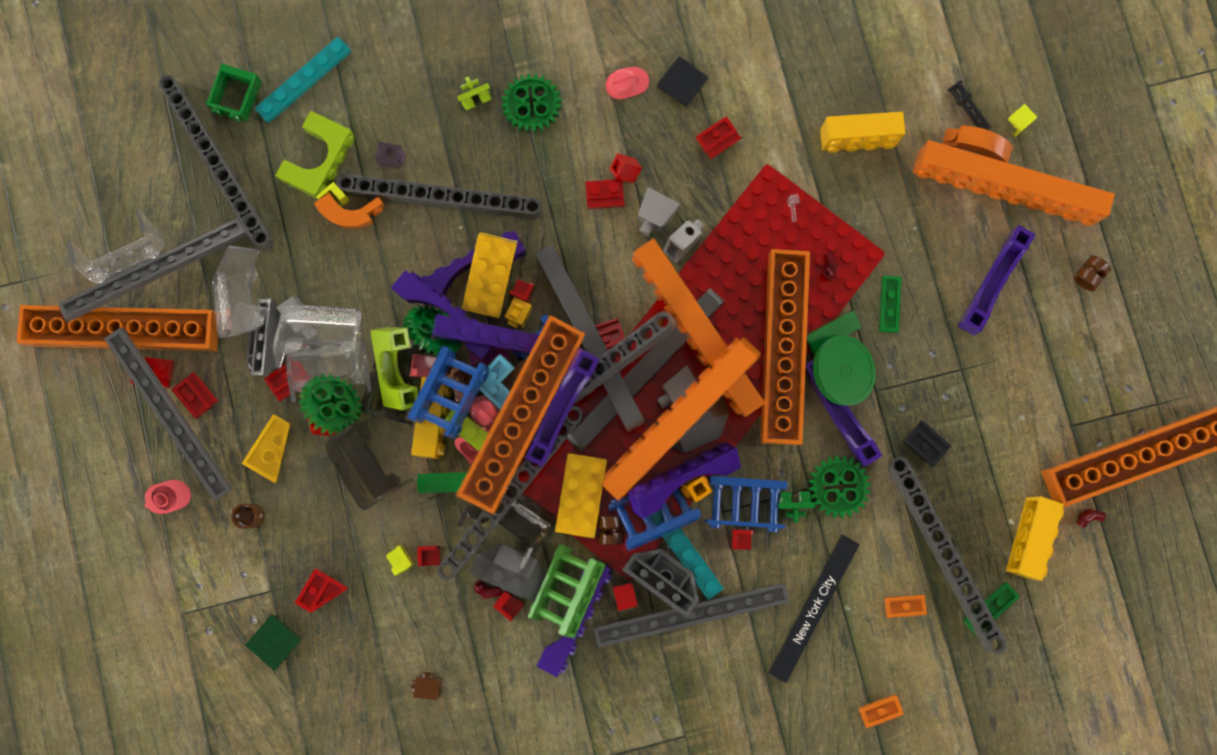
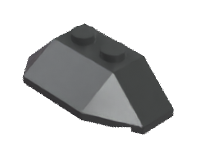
M259 299L250 320L246 360L251 376H266L284 359L287 321L276 308L278 305L274 299Z
M722 396L671 447L672 449L686 453L721 437L729 415Z
M504 544L478 553L469 571L488 583L534 602L545 578L538 559Z
M663 550L634 553L622 569L686 618L698 603L693 573Z

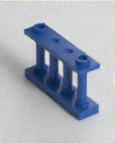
M442 346L407 418L419 424H422L424 420L446 429L445 436L455 440L462 431V424L482 383L488 378L490 368L482 363H479L477 368L455 359V352ZM451 366L473 375L468 386L446 377ZM445 384L464 393L460 404L438 395L437 392L440 386ZM436 402L455 411L451 422L429 413L431 404Z
M707 476L709 484L713 488L712 520L704 519V523L710 524L709 528H721V524L767 527L769 532H779V528L785 529V525L777 524L779 493H781V489H787V481ZM723 485L731 486V490H733L731 521L720 520L721 489H723ZM743 487H750V491H752L750 522H739L740 491L743 490ZM762 488H767L771 492L769 524L758 523L759 495L762 492Z
M678 487L673 494L682 510L681 516L676 518L671 516L664 503L660 509L664 517V523L657 526L653 523L651 517L648 516L643 519L647 527L646 531L639 534L635 531L624 506L631 504L629 496L621 498L619 501L616 498L613 499L608 507L609 512L617 510L629 535L625 542L628 552L699 520L701 517L699 509L692 510V508L688 507Z

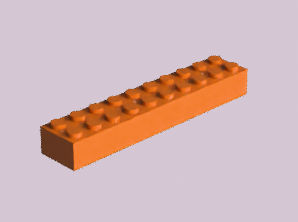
M930 140L919 150L912 172L920 178H932L941 184L949 183L958 189L966 188L972 190L975 194H987L993 199H1004L1010 204L1025 205L1026 208L1031 210L1039 209L1045 211L1048 215L1063 216L1065 220H1077L1086 226L1095 225L1110 215L1115 196L1111 192Z
M653 238L632 253L633 258L631 260L637 269L641 267L645 273L642 276L647 284L650 285L652 283L656 289L653 291L659 301L663 300L666 304V307H664L666 312L675 317L678 330L681 333H686L688 336L686 341L692 349L698 351L699 355L697 357L702 365L712 369L715 366L713 362L723 352L726 355L729 352L727 350L728 347ZM745 372L723 393L724 397L731 400L729 405L733 411L745 417L765 404Z
M771 249L768 254L762 399L765 404L761 407L760 444L800 446L803 443L810 251Z
M20 305L16 343L28 347L111 349L104 338L119 328H124L139 350L217 351L220 314L213 310L98 307L67 322L59 306Z
M551 315L549 316L456 494L457 497L494 514L585 333Z
M744 337L741 340L736 338L728 346L727 350L729 352L726 355L722 352L713 362L715 366L712 369L708 367L699 376L701 381L699 383L694 381L685 391L687 395L685 397L681 395L671 405L673 410L670 412L667 409L657 420L659 424L656 425L654 423L643 434L646 438L640 437L630 448L632 452L627 451L616 462L618 467L614 464L603 476L605 480L602 485L618 501L759 358L761 353Z
M1217 406L1040 471L1052 500L1064 504L1063 507H1067L1217 451Z

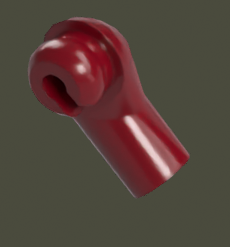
M833 252L824 255L827 266L822 274L827 280L833 279L839 269Z
M1086 509L1078 515L1076 523L1079 527L1085 528L1093 520L1104 522L1106 513Z
M481 580L474 583V591L484 599L502 595L500 587L490 588Z

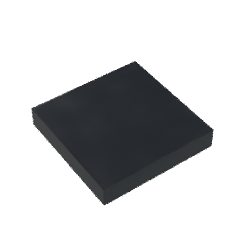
M679 56L658 82L657 87L687 108L709 77Z

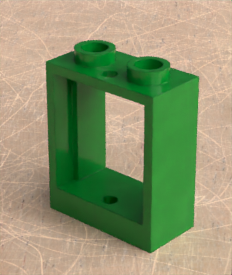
M221 63L206 105L211 109L212 113L218 116L224 114L234 121H248L262 80L255 73ZM229 79L249 84L240 112L220 106Z

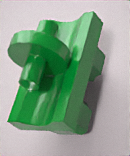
M791 492L780 493L778 509H792V512H785V516L792 517L793 523H798L799 517H806V512L799 511L798 509L815 508L814 502H811L810 492H798V502L792 503Z

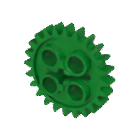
M530 73L527 74V78L520 75V81L514 78V85L508 83L510 90L504 89L506 96H502V101L505 103H502L501 106L502 109H505L503 111L504 116H508L506 118L507 122L512 121L513 128L518 125L519 131L525 128L527 134L530 129L536 134L537 128L543 132V126L549 129V122L555 124L554 117H559L558 111L562 110L561 105H559L562 103V99L559 98L560 91H556V84L551 86V79L545 82L544 75L538 79L537 73H535L534 78H531ZM529 88H532L534 119L531 118ZM538 91H543L544 95L537 96L536 93ZM520 93L526 94L524 98L517 97ZM539 109L546 110L544 114L537 113ZM523 110L528 112L525 116L519 115Z
M418 305L417 308L412 307L411 311H408L403 320V328H407L408 334H410L409 339H414L413 345L419 344L420 350L425 348L427 353L433 351V354L436 356L442 346L449 348L455 353L461 348L463 344L461 341H451L433 337L431 340L435 317L437 314L447 316V313H442L441 309L437 311L433 306L429 309L427 305H424L423 308Z
M322 374L320 377L315 376L312 380L310 379L299 395L302 399L298 404L304 405L301 407L300 412H306L303 419L309 418L308 425L314 423V429L317 430L321 427L322 433L326 430L329 431L330 435L335 431L338 435L342 430L347 432L360 419L358 416L362 413L359 410L362 404L357 403L361 397L355 396L358 392L357 390H351L353 384L347 386V379L341 382L339 375L333 379L332 374H329L327 378Z
M835 455L834 461L827 457V463L821 460L819 461L821 467L814 466L817 472L810 473L814 478L807 481L812 484V487L807 488V490L813 491L810 497L816 499L814 505H820L818 511L825 509L826 516L832 512V518H836L838 513L840 518H844L845 513L848 517H852V511L859 513L857 507L865 508L862 501H869L865 495L871 494V491L866 490V487L872 484L866 483L870 476L863 475L866 469H859L860 462L854 465V458H850L847 462L846 456H842L841 460H839L838 455ZM846 471H849L852 474V479L850 482H847L844 479V473ZM827 472L833 476L831 483H827L824 479ZM856 484L855 488H843L840 491L839 489H822L823 486ZM849 490L854 494L852 501L846 499V493ZM828 492H832L835 496L832 503L826 499Z

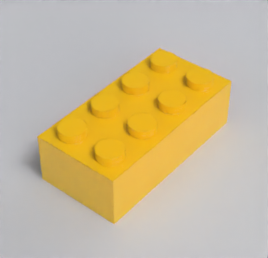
M903 112L827 117L820 129L822 151H828V153H835L839 150L852 152L861 148L874 150L876 147L892 149L897 146L906 134Z
M483 232L478 234L462 310L500 318L518 241Z
M422 377L420 391L427 377ZM442 384L437 393L449 400V398H452L453 388ZM433 402L429 408V413L445 419L451 409ZM424 420L422 424L416 422L411 455L441 460V455L444 456L446 445L443 444L446 429L427 420Z
M568 453L555 532L595 538L603 489V476L605 475L607 464L606 459Z
M1041 496L1026 497L1006 572L1027 579L1043 581L1048 572V559L1053 554L1052 545L1059 533L1057 527L1064 515V504Z

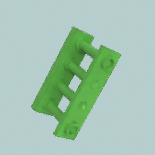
M559 544L554 552V558L535 602L530 608L528 617L539 621L544 617L560 625L559 634L575 638L606 564L592 558L587 563L570 555L572 548ZM566 562L584 570L581 581L562 573ZM558 580L576 588L572 600L554 591ZM550 599L568 607L565 618L546 610Z

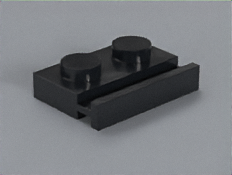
M923 420L902 441L931 467H934L945 455L946 451L951 448V445Z

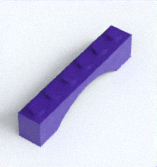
M1020 225L1011 230L957 325L959 328L973 336L982 331L1004 284L1028 250L1036 234Z
M515 230L512 232L507 231L500 236L518 241L513 261L526 255V251ZM475 249L469 251L467 256L462 259H454L450 262L451 265L445 268H437L434 270V274L428 277L422 276L420 282L424 285L429 283L436 289L435 293L438 296L442 294L445 296L453 281L471 268Z
M405 270L391 287L396 294L408 303L431 305L441 309L451 317L478 322L474 318L469 320L465 316L466 312L460 307L454 308L451 306V301L443 294L438 296L435 293L436 289L429 283L424 285L420 282L421 277L413 271L409 273ZM465 342L466 347L483 361L495 348Z
M437 314L431 337L487 345L529 356L539 335Z
M580 347L578 348L524 453L526 459L543 467L570 408L600 360L597 356Z
M814 360L807 363L805 367L807 380L853 455L861 463L860 466H867L882 457L883 455L877 445L860 425L850 408L829 401L821 393L813 374Z
M727 442L720 443L711 450L704 451L701 455L688 459L683 464L653 477L648 482L635 486L634 489L628 491L633 512L644 519L659 511L668 497L688 480L706 474L727 476L740 469L741 465L737 448Z
M605 565L575 638L562 636L554 643L547 645L536 667L558 677L559 673L564 674L568 665L565 661L568 655H573L577 647L574 642L577 636L582 637L586 629L583 624L586 618L588 620L591 619L595 610L592 606L595 601L599 602L604 592L600 589L603 583L608 584L612 573L609 572L610 567Z

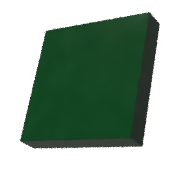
M271 614L245 646L275 671L302 639L274 614Z

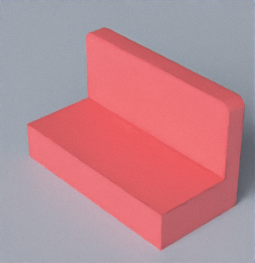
M413 354L409 376L416 378L428 377L437 357Z

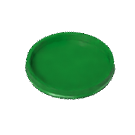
M846 335L834 336L825 341L815 354L813 362L815 382L821 393L829 401L837 405L852 406L861 403L869 396L875 383V365L870 352L859 340Z

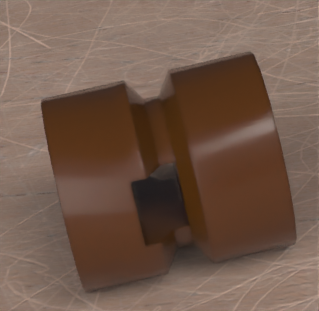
M1091 255L1073 279L1081 288L1094 292L1102 283L1101 279H1105L1112 268L1104 259Z
M243 503L233 509L231 519L233 524L240 529H254L262 525L265 513L262 507L257 504Z
M620 516L598 517V528L601 529L599 545L624 544V533L621 531L623 522ZM609 529H614L613 535H609Z

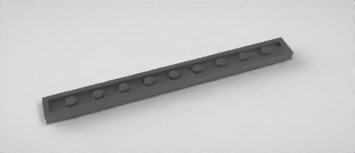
M237 218L58 303L64 319L69 322L248 235Z
M119 328L104 338L214 501L233 490L124 328Z
M780 583L699 602L687 618L677 610L669 609L594 627V632L599 648L789 603L790 601L785 583Z

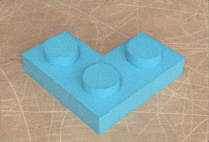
M499 355L489 365L488 378L482 383L479 390L501 410L510 393V390L502 382L511 374L515 367L502 355Z

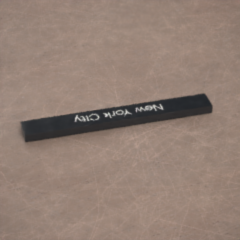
M844 535L840 536L768 674L787 683L860 545L859 543Z

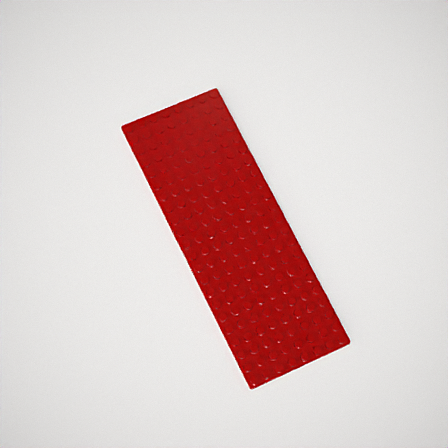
M766 164L678 273L696 301L710 288L724 300V303L709 318V321L727 347L736 338L741 340L744 337L761 353L759 358L745 371V374L761 398L768 254L771 249L810 251L807 334L836 319L885 256V252L769 164ZM829 252H833L839 265L835 277L831 280L825 279L822 274L827 266L824 255ZM657 299L631 333L658 313H667L664 309L666 307L664 301ZM668 318L663 320V327H666L668 325ZM652 330L647 332V339H650L652 337ZM636 342L631 344V351L636 349ZM686 342L633 398L645 421L644 424L628 432L618 414L582 452L566 439L559 448V452L549 460L523 492L522 496L557 523L568 453L606 459L605 474L614 464L618 467L616 462L627 451L632 452L630 448L640 437L646 438L643 434L651 425L657 423V420L667 409L670 412L673 410L671 405L662 409L657 401L658 398L666 394L662 388L663 385L685 366H688L698 383L701 381L699 376L708 366L702 365L697 357L699 355L698 351L692 349ZM806 343V356H807V354L810 352V350H809L808 345H807V343ZM653 347L619 371L622 379ZM620 353L615 357L616 363L621 359ZM603 384L573 405L579 407L582 411L581 422L608 395ZM722 395L729 415L721 437L686 453L670 448L630 490L639 484L648 482L655 476L667 472L670 468L683 464L688 459L701 455L704 451L711 450L720 443L727 442L736 447L761 415V407L746 417L741 414L738 415L729 405L731 400ZM571 411L568 414V418L575 421L579 418V414L576 411ZM562 426L558 435H565L567 429ZM521 472L518 477L519 481H528L530 475L523 476ZM706 474L705 476L707 478V476H713L714 474ZM604 486L598 517L619 516L617 510L609 512V504H611L615 497ZM628 492L622 498L629 496ZM672 493L665 501V504L670 514L676 518L681 516L682 510ZM684 497V499H685V501H686V503H687V505H688V507H689V506L691 505V503L693 502V500H691L690 498H687V499H686V498ZM631 504L624 506L635 531L639 534L645 532L647 527L643 519L633 512ZM598 521L595 538L572 535L628 581L633 578L622 569L634 553L654 551L664 539L663 537L657 538L628 552L625 542L629 535L623 524L621 531L624 533V544L599 545L601 529L598 528ZM609 529V535H613L614 529Z

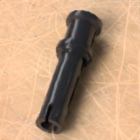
M960 80L951 86L947 91L951 92L957 100L956 104L963 107L976 127L989 130L991 125H989L981 111L972 101V94L968 93L962 85L963 81ZM971 109L974 111V113L977 115V117L979 118V120H980L981 122L978 121V119H977L976 116L973 114V112L971 111Z

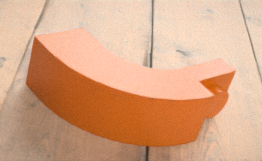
M961 125L960 129L946 128L942 141L944 145L973 151L982 156L1007 163L1013 148L1008 140L992 131Z
M330 193L314 203L326 219L346 229H360L373 224L374 222L370 216L380 214L383 211L382 208L385 207L382 200L377 197L361 209L345 210L340 207Z

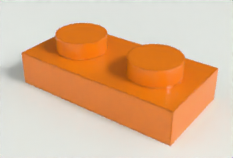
M924 594L884 597L886 618L927 615Z
M896 694L858 708L866 728L904 715Z

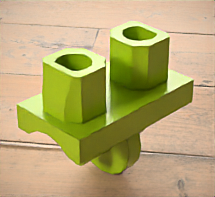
M465 77L467 83L460 87L462 91L468 88L470 91L457 96V99L466 110L475 107L472 97L477 94L482 103L491 100L488 83L474 89L473 86L479 84L478 79L470 81L469 77Z

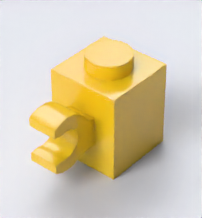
M514 297L504 317L508 321L507 324L516 329L518 326L523 328L533 307L531 304Z

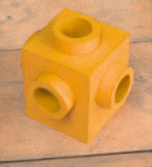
M705 475L688 480L680 488L681 493L686 499L690 498L696 503L712 492Z

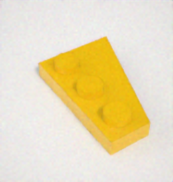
M273 414L241 464L277 483L291 424Z

